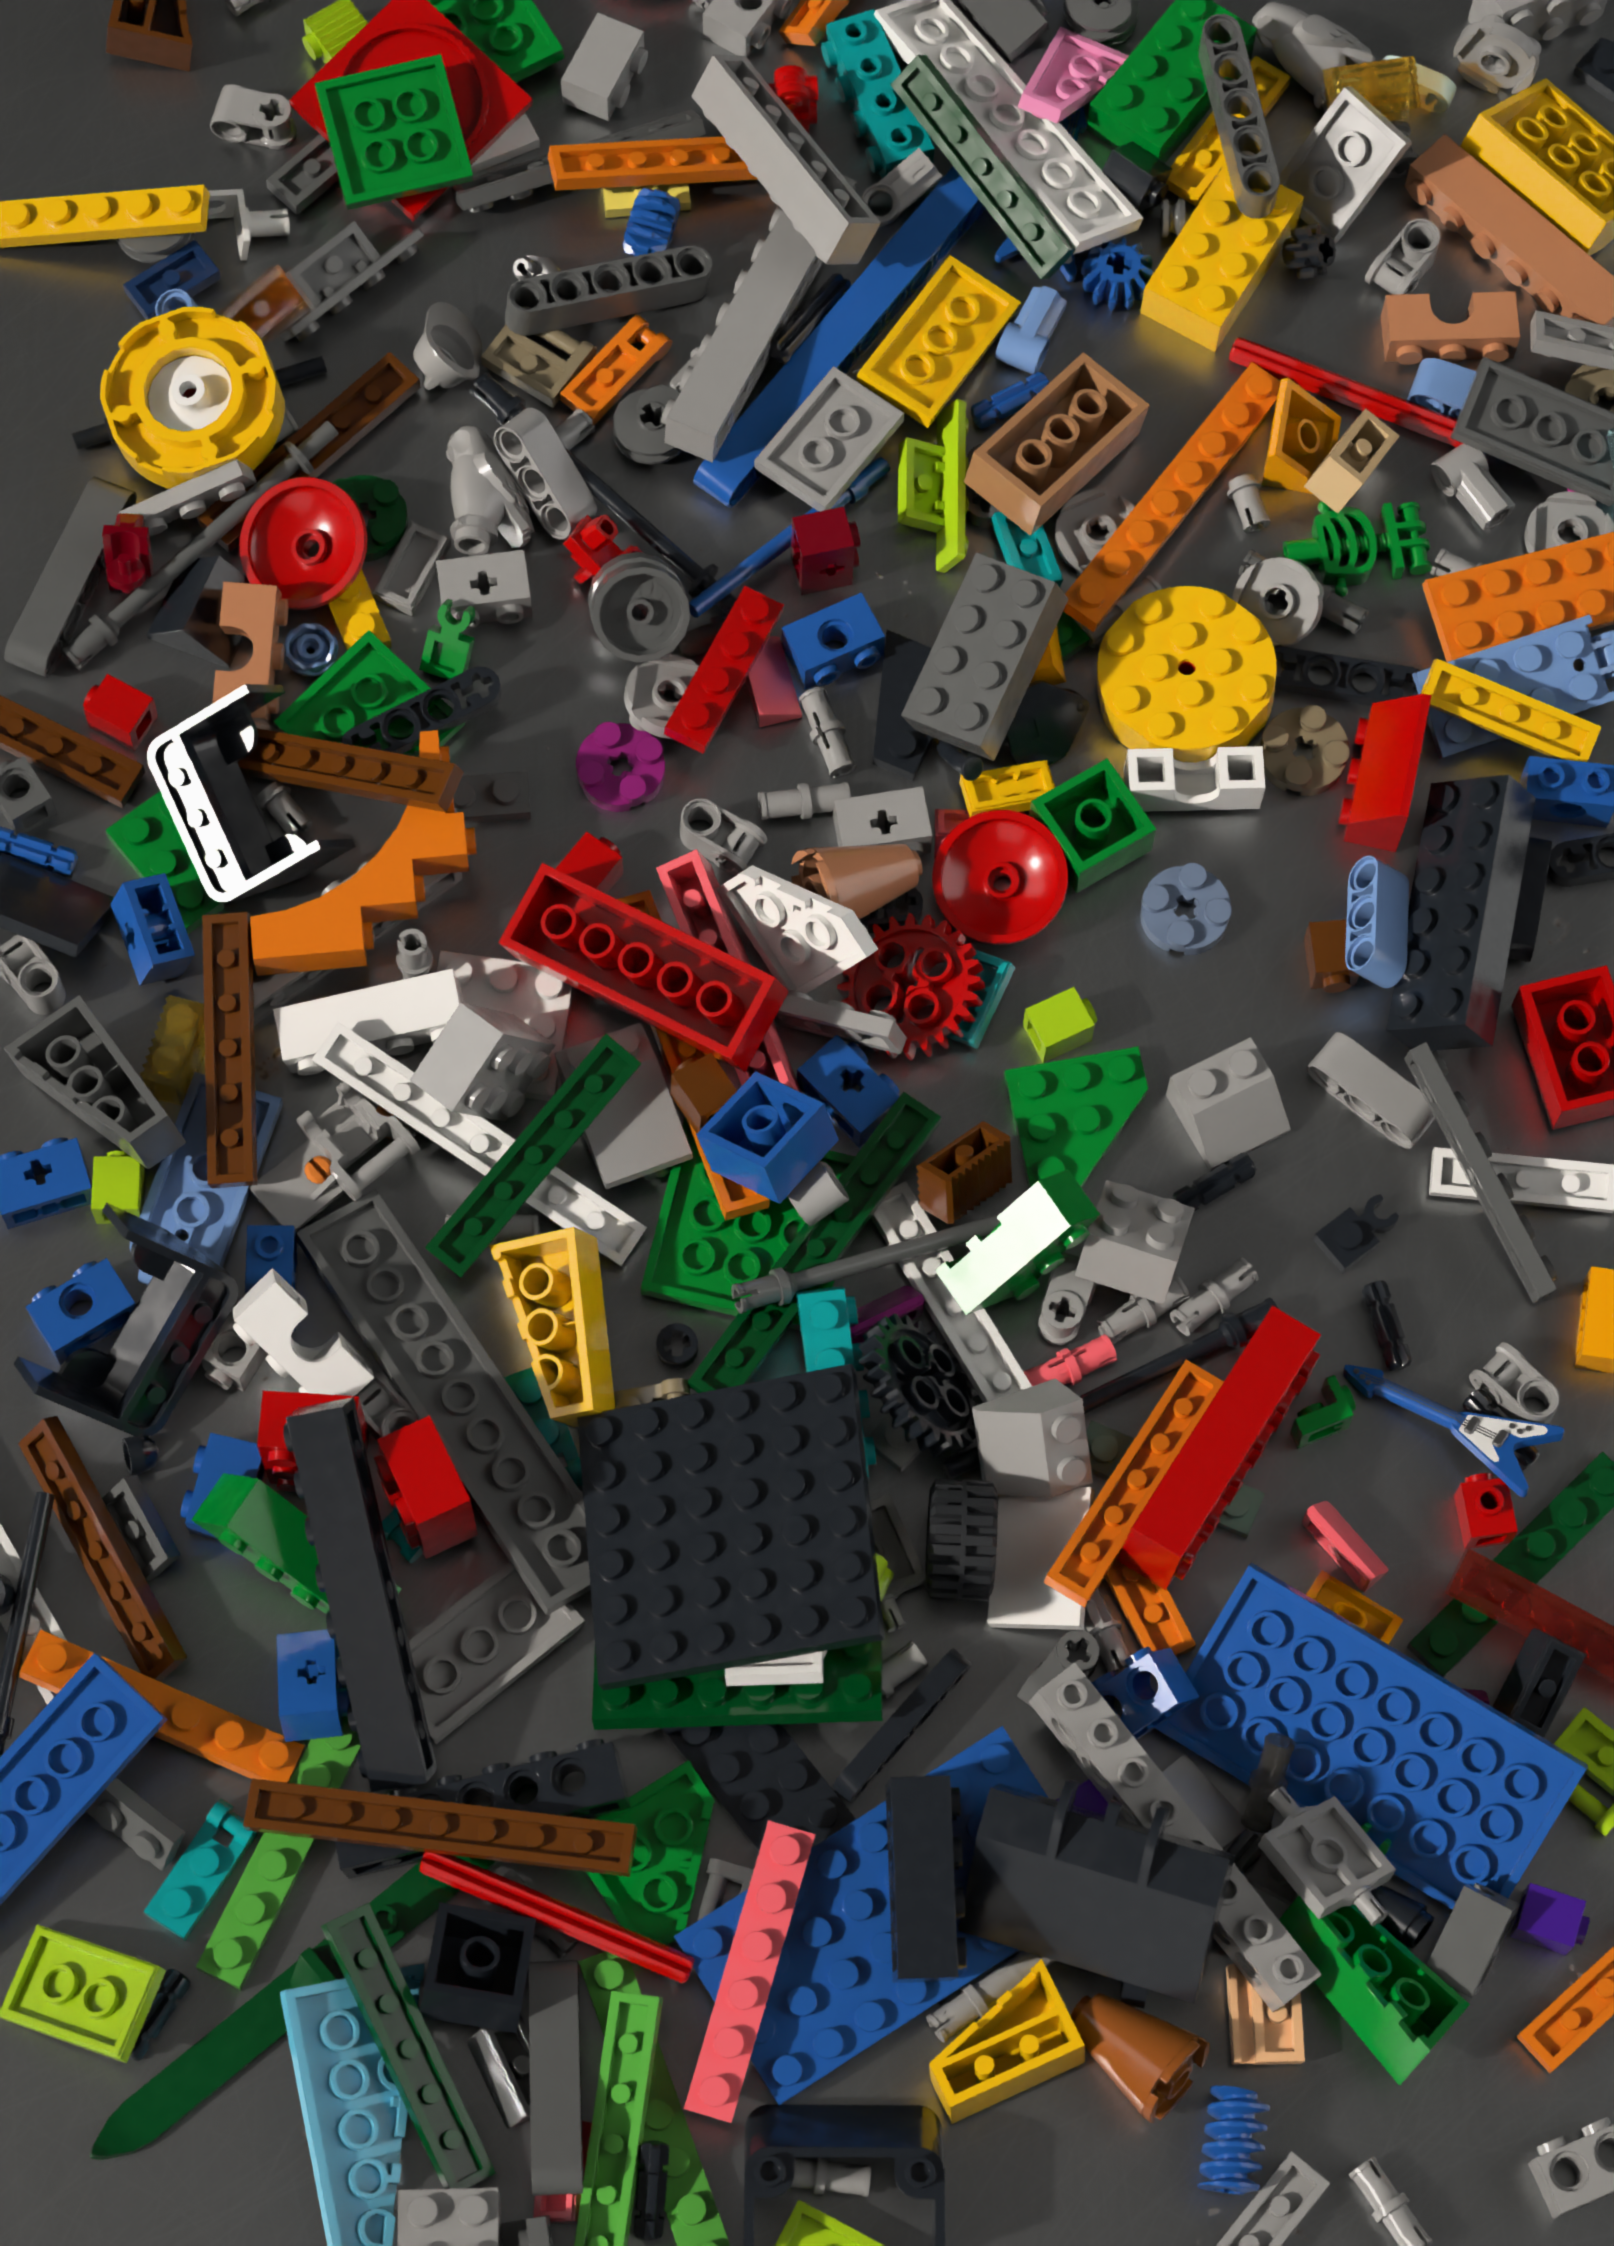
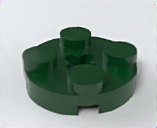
M357 475L347 479H337L332 482L351 496L360 511H369L370 514L376 516L375 519H369L367 522V551L364 562L376 561L388 555L387 551L393 548L397 542L399 544L408 528L407 506L404 498L399 493L398 486L391 480L372 475Z

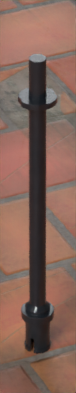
M488 372L482 374L473 384L477 389L472 387L469 392L471 396L478 399L497 416L496 422L500 426L526 409V401L521 396L516 395L514 397L493 379ZM566 449L592 495L692 582L688 590V594L692 598L698 596L716 582L714 577L718 572V567L715 564H711L704 569ZM730 593L720 600L717 605L729 614L737 598Z
M1269 1297L1263 1302L1236 1315L1233 1312H1229L1222 1316V1322H1220L1218 1329L1080 1395L1079 1397L1083 1400L1084 1414L1181 1368L1186 1359L1193 1362L1226 1345L1237 1349L1247 1346L1248 1340L1253 1337L1272 1305L1278 1308L1276 1303ZM977 1446L942 1463L949 1479H953L980 1466Z

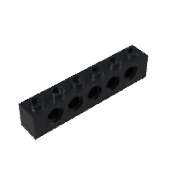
M593 1739L576 1745V1751L558 1755L556 1751L537 1753L529 1757L530 1763L511 1767L510 1763L493 1764L483 1768L482 1775L464 1779L463 1775H450L436 1780L435 1787L417 1791L416 1787L412 1786L402 1787L388 1793V1795L461 1804H470L478 1796H488L491 1798L490 1807L585 1819L631 1808L619 1752L613 1742L605 1743L603 1739ZM573 1772L585 1774L584 1785L578 1791L565 1792L562 1790V1782L568 1774ZM525 1784L538 1786L537 1796L532 1802L528 1804H518L515 1802L516 1792L521 1786ZM335 1841L340 1870L349 1879L421 1861L425 1853Z

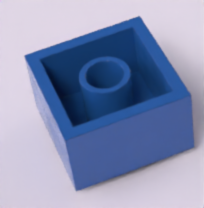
M756 1071L696 1134L713 1172L779 1204L839 1141L824 1103Z

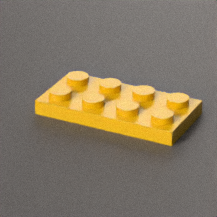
M949 255L859 370L856 380L928 428L1017 313L1021 302Z

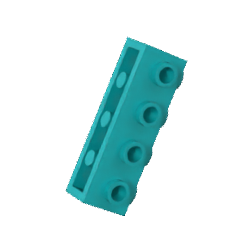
M872 9L827 23L826 42L821 43V51L827 67L834 66L838 75L836 86L842 102L849 101L853 110L851 112V121L857 137L864 136L868 145L866 156L873 173L879 171L883 179L918 148L922 150L933 164L935 149L926 130L890 85L900 75L901 70L883 28L874 16L875 10Z
M843 1286L796 1292L806 1372L852 1364L856 1372L864 1371V1366L859 1363V1359L863 1357L862 1351L859 1349L861 1343L852 1344L850 1325L858 1324L855 1296L846 1297ZM867 1389L858 1390L861 1422L863 1418H870ZM863 1432L867 1477H869L868 1465L877 1464L873 1436L864 1437Z

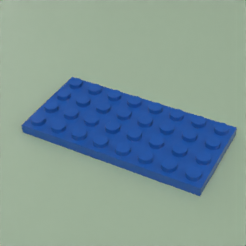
M1252 1562L1248 1565L1186 1671L1187 1677L1200 1698L1155 1727L1267 1797L1276 1789L1284 1786L1300 1808H1304L1307 1806H1317L1335 1796L1359 1826L1366 1822L1371 1825L1366 1834L1378 1848L1386 1838L1392 1841L1389 1851L1384 1856L1396 1869L1394 1872L1396 1876L1452 1910L1465 1884L1474 1887L1475 1883H1478L1507 1898L1510 1897L1588 1767L1586 1763Z
M1003 1726L925 1775H950L951 1787H959L961 1812L960 1817L952 1821L953 1837H961L963 1864L962 1867H959V1870H954L955 1887H963L964 1898L976 1837L990 1787L1001 1783L1048 1798ZM886 1801L811 1848L750 2061L778 2105L784 2103L1019 1950L958 1931L960 1920H956L957 1938L965 1937L967 1950V1966L963 1970H958V1978L952 1981L893 1983ZM748 1889L674 1936L683 1953L694 1958L693 1969L714 2003Z

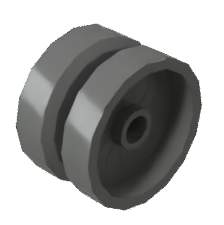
M642 552L621 554L605 563L592 580L588 594V603L594 631L603 646L618 658L636 663L655 661L674 651L685 637L690 621L688 598L674 568L658 556ZM644 604L646 607L640 610L636 605Z

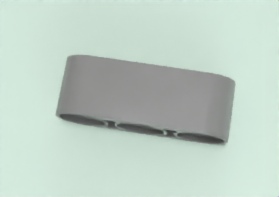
M526 408L495 431L493 438L499 455L548 534L557 539H565L574 531L576 524L583 517L588 515L592 519L596 515L597 503L549 420L542 412L534 408Z
M1336 1032L1306 1067L1309 1076L1320 1087L1400 1147L1411 1149L1435 1120L1427 1101L1418 1088L1343 1033Z

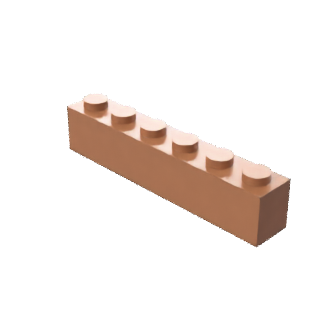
M1445 133L1410 164L1404 187L1408 190L1413 200L1421 205H1426L1439 216L1447 229L1458 232L1471 243L1472 248L1479 256L1489 259L1497 265L1512 284L1521 286L1531 294L1540 308L1555 315L1614 327V276Z

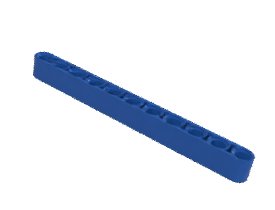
M954 167L947 172L797 349L790 360L786 362L736 421L714 461L710 462L704 459L694 476L693 483L728 508L734 507L762 475L761 472L755 469L754 460L834 366L844 374L849 372L986 208Z

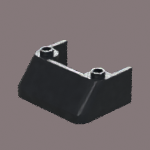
M245 684L155 738L148 749V765L207 894L219 902L238 901L300 879L356 847L353 839L316 840L310 844L304 837L295 834L284 835L273 841L237 762L249 756L255 750L258 743V730L251 713L283 695L285 691L282 685Z
M106 1203L102 1210L124 1239L133 1242L131 1256L134 1263L141 1271L153 1276L108 1354L93 1348L78 1349L66 1358L58 1373L19 1356L15 1360L14 1366L34 1394L133 1436L149 1437L164 1427L234 1307L239 1291L236 1281L224 1268L168 1230Z
M766 2104L757 2107L749 2114L744 2132V2246H754V2199L778 2198L790 2189L795 2174V2157L895 2158V2181L898 2188L909 2198L932 2200V2246H945V2165L942 2125L939 2117L930 2108L921 2105Z

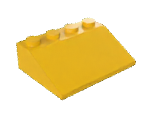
M1547 78L1479 113L1462 141L1461 148L1589 256L1603 249L1614 239V136Z

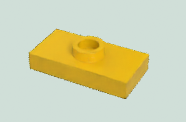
M1047 760L984 770L973 781L964 779L961 774L959 781L969 817L992 810L1016 812L1030 810L1032 800L1055 788Z

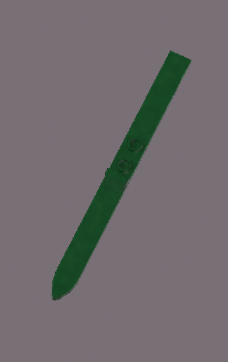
M534 1784L521 1786L516 1792L515 1802L518 1804L532 1802L537 1796L538 1786ZM456 1856L486 1870H489L498 1862L495 1860ZM421 1861L369 1902L390 1949L438 1911L439 1902L448 1903L462 1892L460 1889L420 1872ZM327 1939L322 1940L313 1949L309 1946L300 1954L297 1962L127 2098L106 2121L92 2145L90 2158L106 2160L130 2155L152 2144L287 2034L280 1997L281 1991L345 1978Z

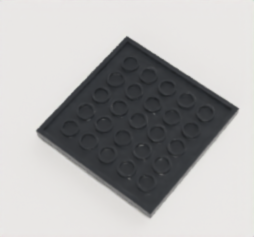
M852 1364L577 1417L598 1685L604 1691L885 1640L857 1376Z

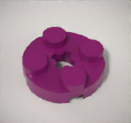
M608 721L598 725L595 732L588 735L582 742L576 756V774L586 797L594 805L612 812L630 811L632 806L640 805L643 802L647 804L653 800L661 790L665 779V760L660 741L653 737L652 734L646 731H639L628 723L615 724ZM619 759L628 760V765L633 767L631 772L623 771L620 776H616L613 774V766L610 763Z

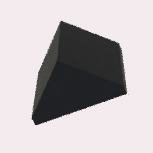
M220 556L198 558L173 580L147 633V637L229 668L244 636L225 634L219 626L223 581L249 584L250 582L244 574Z

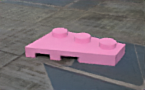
M1060 27L1024 89L1018 107L1031 112L1038 118L1059 123L1092 101L1129 55Z

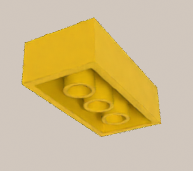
M1225 163L1144 287L1140 313L1216 352L1281 251L1284 241L1290 237V230L1295 229L1297 226L1304 196L1279 184L1273 211L1263 218L1247 217L1240 212L1236 204L1229 172ZM1259 188L1251 189L1252 191L1257 193L1265 192L1264 190Z

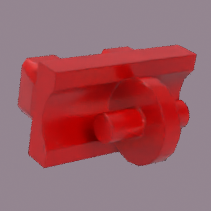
M606 514L593 520L586 515L576 524L574 531L563 542V545L572 553L570 556L580 566L573 576L579 584L585 582L590 577L593 579L605 563L617 556L642 552L637 546L632 545L622 551L613 542L619 532L617 525Z

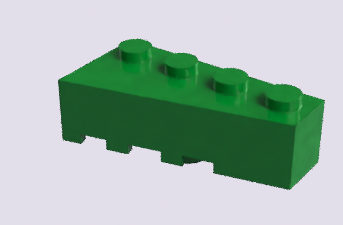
M223 1473L191 1520L218 1538L224 1546L255 1564V1569L274 1582H281L291 1589L290 1595L304 1606L312 1610L317 1607L325 1614L330 1610L326 1592L322 1593L319 1590L316 1581L315 1569L319 1561L316 1547L309 1544L305 1533V1519L308 1516L260 1479ZM396 1584L397 1591L399 1594L402 1588Z
M1298 1895L1279 1919L1288 1933L1322 1974L1314 1981L1315 1984L1399 2086L1470 2006L1464 1998L1382 1925L1376 1924V1926H1372L1356 1905L1343 1906L1318 1919Z

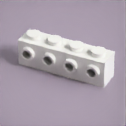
M452 968L273 1009L283 1062L291 1073L297 1072L299 1075L306 1076L324 1071V1068L313 1062L312 1058L337 1021L383 1052H387L389 1055H402L413 1051L415 1045L428 1042L434 1044L460 1002L464 1003L460 981Z

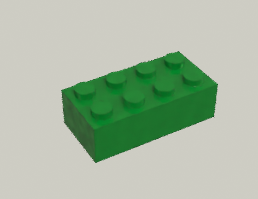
M1175 0L1092 100L1089 107L1086 131L1113 148L1133 141L1166 163L1212 107L1199 59V46L1205 21L1216 14H1227L1235 18L1241 27L1249 60L1253 54L1257 29L1212 0ZM1214 41L1219 44H1225L1223 41ZM1224 77L1228 81H1233L1231 77Z

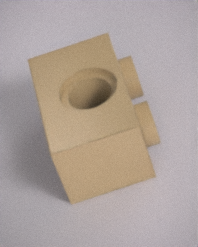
M1365 408L1305 483L1304 487L1338 514L1365 483L1399 435Z

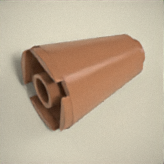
M906 844L812 847L798 850L792 857V864L799 863V875L792 876L791 880L795 885L853 910L860 920L916 887L923 868L918 853L911 850Z

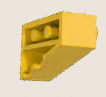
M1042 1959L1030 1969L1031 1972L1011 1991L1007 1990L997 2000V2004L976 2023L973 2022L929 2063L931 2082L951 2124L1085 2063V2045Z

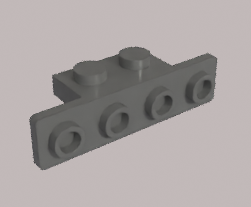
M355 221L347 225L285 273L311 310L282 331L279 336L283 341H287L294 336L299 341L307 338L320 327L316 319L328 310L332 316L336 315L353 302L349 294L357 287L362 285L367 290L384 278L386 274L382 268L393 259L399 265L419 250L415 242L424 236L420 228L410 232L383 254L379 255Z

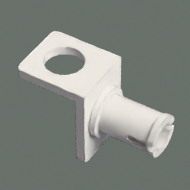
M243 189L208 190L210 193L209 201L217 200L224 202V204L217 208H208L207 219L234 218L240 261L247 260L251 237L289 236L290 226L289 217H286L288 216L287 209L249 211V208L245 207Z

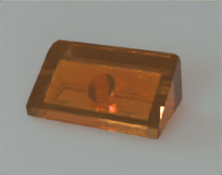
M278 264L265 271L223 308L218 315L230 318L238 323L242 321L261 339L304 300Z

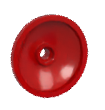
M314 477L289 479L267 490L248 512L240 534L239 553L241 564L250 584L277 586L282 593V599H288V609L308 610L318 608L341 596L357 578L366 556L367 530L364 517L356 502L335 484ZM319 543V552L315 556L310 557L309 551L311 546Z
M1010 810L982 812L957 825L942 842L936 854L932 871L934 895L947 921L966 937L989 945L1019 943L1043 931L1060 911L1068 889L1067 861L1056 837L1046 826L1033 817ZM1001 876H1006L1011 879L1010 887L1003 891L996 889L994 886L995 881Z

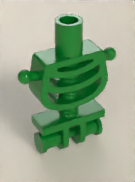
M1320 501L1318 503V511L1322 514L1316 515L1311 530L1313 538L1283 542L1284 558L1294 559L1304 565L1318 564L1322 583L1324 585H1336L1335 594L1341 597L1347 595V586L1361 585L1369 579L1377 552L1387 551L1393 580L1402 578L1405 569L1403 557H1410L1411 565L1409 570L1413 575L1428 573L1432 568V563L1428 561L1427 552L1430 550L1429 540L1419 538L1427 529L1425 522L1420 521L1418 513L1420 505L1417 502H1406L1397 507L1398 515L1402 519V522L1398 523L1395 521L1392 502L1383 503L1380 512L1383 532L1380 534L1376 533L1375 535L1370 520L1361 510L1354 507H1343L1337 514L1334 510L1331 511V508L1324 502ZM1353 528L1360 534L1358 537L1355 536ZM1359 553L1361 555L1367 554V562L1360 567H1355ZM1341 556H1347L1346 566H1339Z

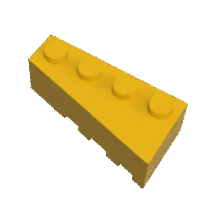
M570 1227L489 1245L494 1261L499 1262L505 1279L502 1283L507 1298L512 1300L519 1319L517 1326L520 1335L529 1347L533 1359L531 1365L550 1419L571 1427H578L577 1417L600 1414L603 1411L615 1409L597 1237L578 1228Z

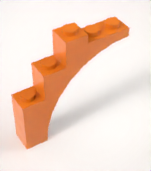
M438 730L421 731L419 757L451 763L449 746H440ZM454 797L447 813L407 805L397 828L377 855L350 879L321 897L287 910L250 916L253 961L257 976L367 966L366 950L375 949L372 923L418 919L417 902H426L425 875L469 871L468 855H477L474 827L465 828L464 812L455 813Z

